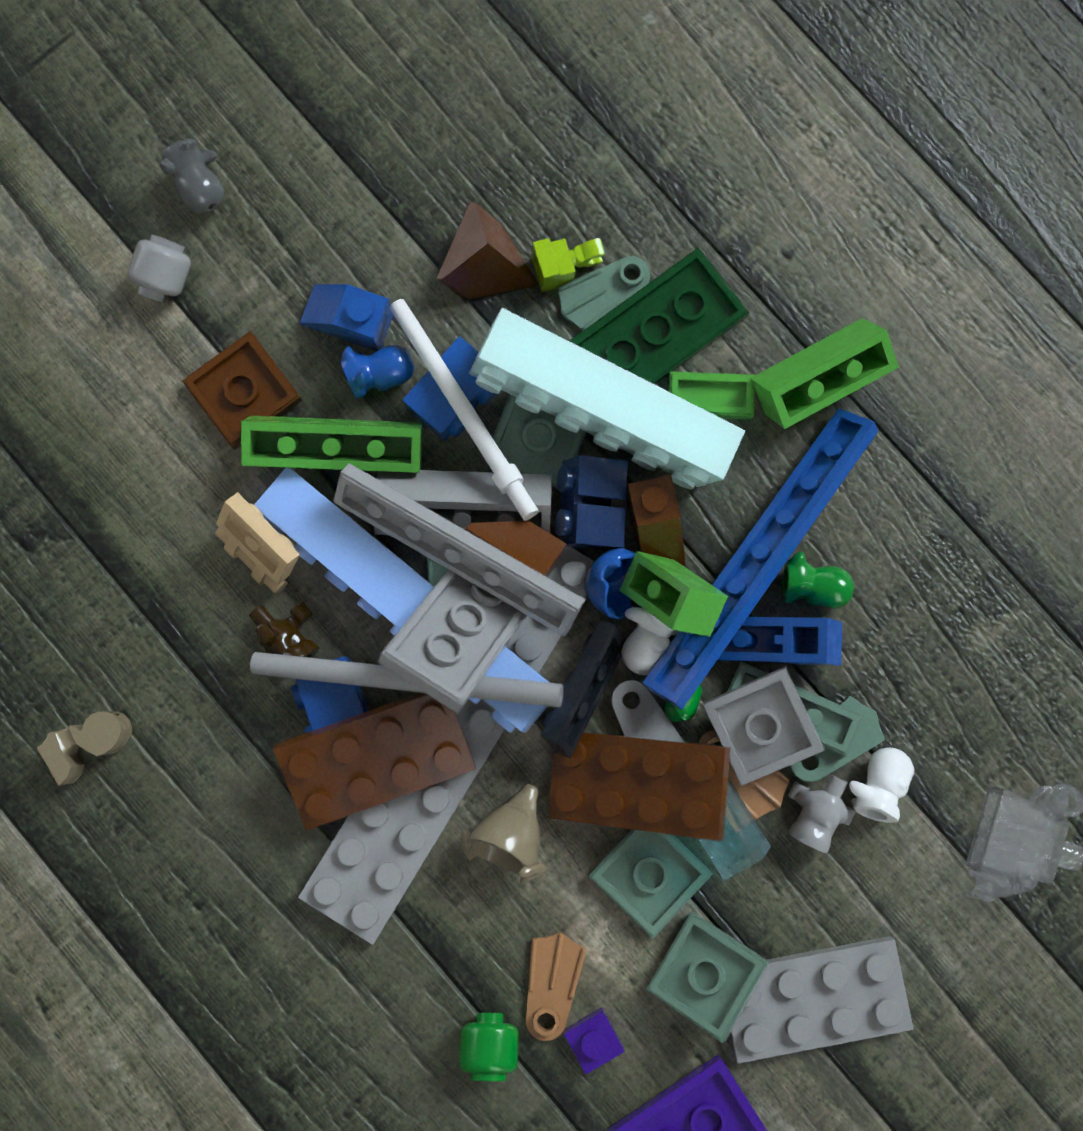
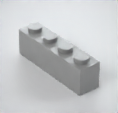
M420 470V473L378 471L377 480L464 530L470 523L524 521L507 493L501 494L492 479L494 473ZM521 474L524 478L522 485L539 510L534 517L525 521H530L550 533L552 475ZM374 526V535H389Z

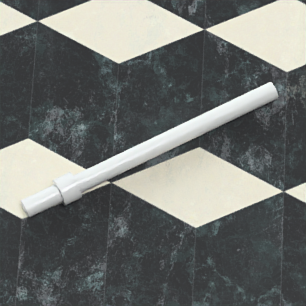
M399 299L393 302L390 306L392 314L494 473L492 476L494 483L501 494L507 493L524 521L531 519L539 510L522 485L524 481L523 476L515 464L508 463L405 300Z

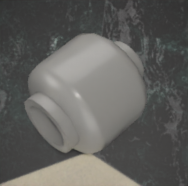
M151 234L150 240L138 241L127 274L132 282L140 285L137 293L159 302H163L165 295H180L191 267L190 258L184 254L185 246Z

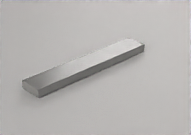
M350 463L340 472L333 501L335 504L562 636L567 635L585 601L584 598Z

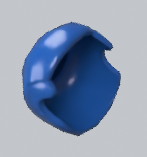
M613 548L598 556L587 571L584 581L585 591L592 605L607 617L616 620L626 617L625 611L632 607L631 599L623 594L620 588L635 553L624 548Z

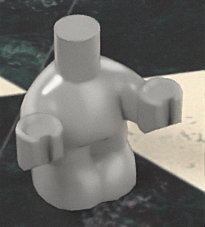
M831 774L824 790L810 791L809 787L795 781L788 797L795 800L803 808L798 819L789 829L788 834L818 851L827 853L837 826L839 824L849 826L856 813L855 809L845 806L840 798L848 782Z

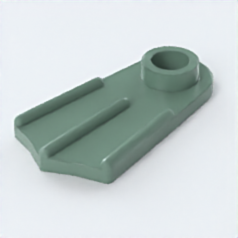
M628 256L559 286L558 294L561 302L562 318L574 324L579 330L584 331L647 285L651 277L649 266L639 257ZM627 269H635L639 273V277L635 280H629L625 277L624 272Z
M848 697L840 705L864 715L847 756L840 755L824 747V751L813 755L816 760V766L813 770L805 769L802 762L799 761L789 765L792 773L798 779L805 782L818 781L883 742L885 738L879 725L877 712L861 704L853 697Z

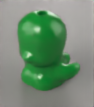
M798 552L788 559L784 565L781 591L785 603H793L798 599H805L812 607L822 606L835 609L849 603L853 597L854 582L851 575L844 568L837 566L813 567L806 561L804 553Z

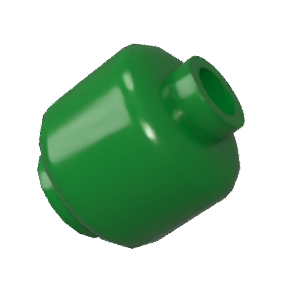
M477 1013L476 1022L467 1023L461 1028L459 1065L464 1072L470 1073V1081H506L507 1074L517 1069L519 1044L517 1027L513 1024L503 1023V1013Z

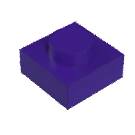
M602 1007L564 1029V1035L585 1074L625 1052L623 1044Z

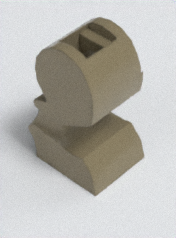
M99 711L91 714L83 725H70L68 728L49 732L46 740L37 749L58 786L73 784L82 775L85 766L78 755V748L81 747L95 756H106L116 753L129 741L132 735V725L128 717L118 711Z

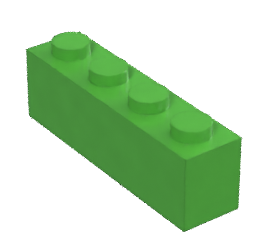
M249 416L241 421V466L343 470L350 463L362 471L420 473L422 466L423 423Z

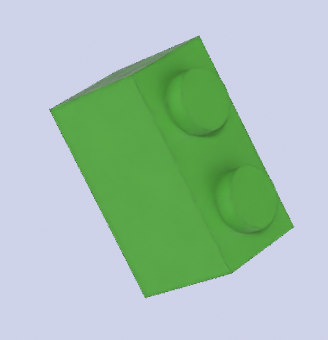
M636 551L620 588L623 594L670 629L709 637L728 598L726 594L677 561Z

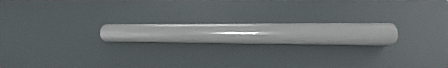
M255 652L250 662L251 673L256 675L425 693L383 665ZM484 676L469 698L561 707L563 684Z

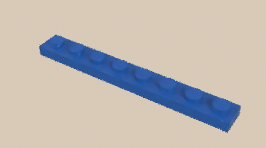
M840 408L837 409L712 586L726 594L728 598L711 636L679 631L643 681V685L649 691L680 710L684 708L878 433L874 421Z

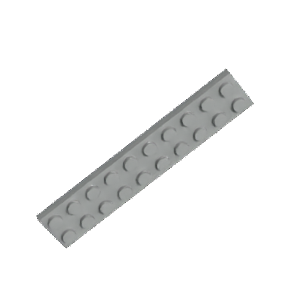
M565 547L548 578L578 596L585 598L587 593L584 581L586 573L594 561L572 547ZM527 615L506 647L539 673L562 635ZM468 699L459 713H457L475 761L476 770L349 815L298 898L373 945L505 730L491 717L495 709L483 699L478 704Z

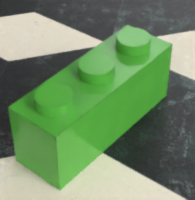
M861 318L750 379L764 414L786 429L896 370L899 366L887 330Z

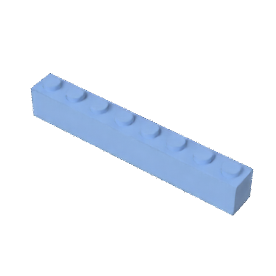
M285 468L254 504L264 515V519L279 534L284 535L286 533L297 542L294 548L301 558L311 565L318 560L329 569L324 575L327 580L343 592L350 587L361 596L357 605L376 620L382 614L392 622L394 626L389 631L394 636L434 588V586L291 468ZM506 646L485 675L550 683ZM469 698L475 704H478V702L481 700L478 698ZM483 699L495 709L491 717L510 733L516 727L522 732H527L547 708V706Z

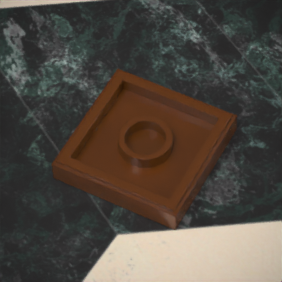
M251 331L182 380L189 392L234 450L241 446V421L249 416L281 417L303 401Z

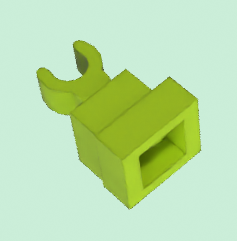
M550 238L533 242L531 260L541 293L557 289L559 286L574 280L576 273L574 267L576 266L579 268L591 267L603 263L601 256H604L605 252L601 239L589 240L574 247L572 250H569L565 238L550 242Z

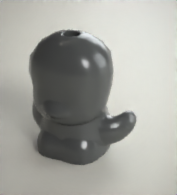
M186 138L171 144L165 150L159 163L160 168L164 173L175 177V188L182 202L189 210L196 213H208L215 210L221 204L224 197V188L221 181L206 166L215 160L217 153L213 150L201 151L194 139Z

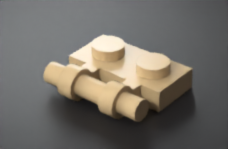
M237 492L224 502L216 523L219 528L216 530L215 535L225 544L224 550L232 558L238 557L252 571L251 577L259 585L265 584L274 594H278L287 585L288 582L285 579L290 576L300 554L285 535L279 534L264 519L263 514L255 505L248 503Z

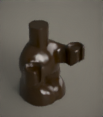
M303 602L299 606L295 605L290 610L291 615L286 619H274L263 605L258 606L249 614V617L258 626L255 630L257 641L264 647L266 653L312 658L319 651L320 647L315 642L305 639L298 632L303 623L313 615Z

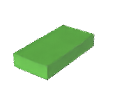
M696 372L669 373L668 392L721 419L752 420L754 417L755 389L750 378L755 375Z

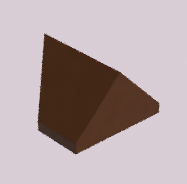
M470 202L437 279L463 299L469 300L539 286L503 226L477 203Z

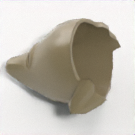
M530 784L524 785L517 794L486 816L472 833L468 830H461V843L469 861L475 856L490 861L521 877L520 884L530 882L543 875L547 867L543 863H538L540 826L537 818L538 789Z

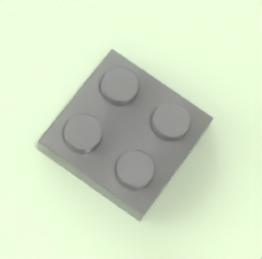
M782 667L710 699L703 704L722 746L730 747L729 760L741 786L824 751V746L786 667Z

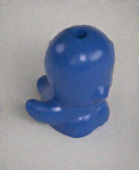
M398 345L383 347L369 356L363 355L362 352H354L350 346H347L342 353L341 365L356 399L364 397L367 391L373 388L388 392L390 388L408 382L413 376L415 369L408 350Z

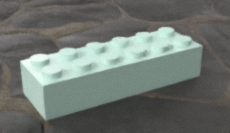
M504 308L500 310L490 327L469 372L470 375L477 378L475 383L481 388L495 394H499L500 390L513 395L517 397L515 403L523 409L533 413H539L541 409L555 416L554 422L560 427L575 433L581 429L595 436L593 442L604 449L616 452L618 448L633 455L632 461L635 464L655 471L656 467L670 473L675 484L687 489H694L695 486H705L723 480L745 433V430Z

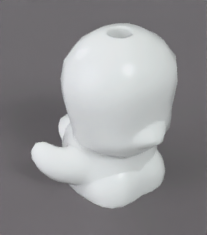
M631 607L625 611V616L637 622L638 626L623 644L621 651L622 660L631 671L639 675H648L671 644L669 637L677 635L679 631L670 629L644 608Z
M881 748L875 751L869 759L866 785L858 781H851L849 784L852 793L857 796L851 800L855 811L875 821L898 822L900 818L898 799L905 797L914 774V766L911 759L903 751L896 748Z

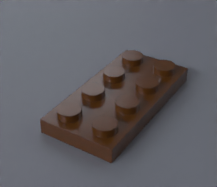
M422 692L275 744L273 749L306 831L476 770L475 761L457 713L427 693Z
M584 732L571 759L555 752L553 753L548 818L721 841L724 837L730 747Z

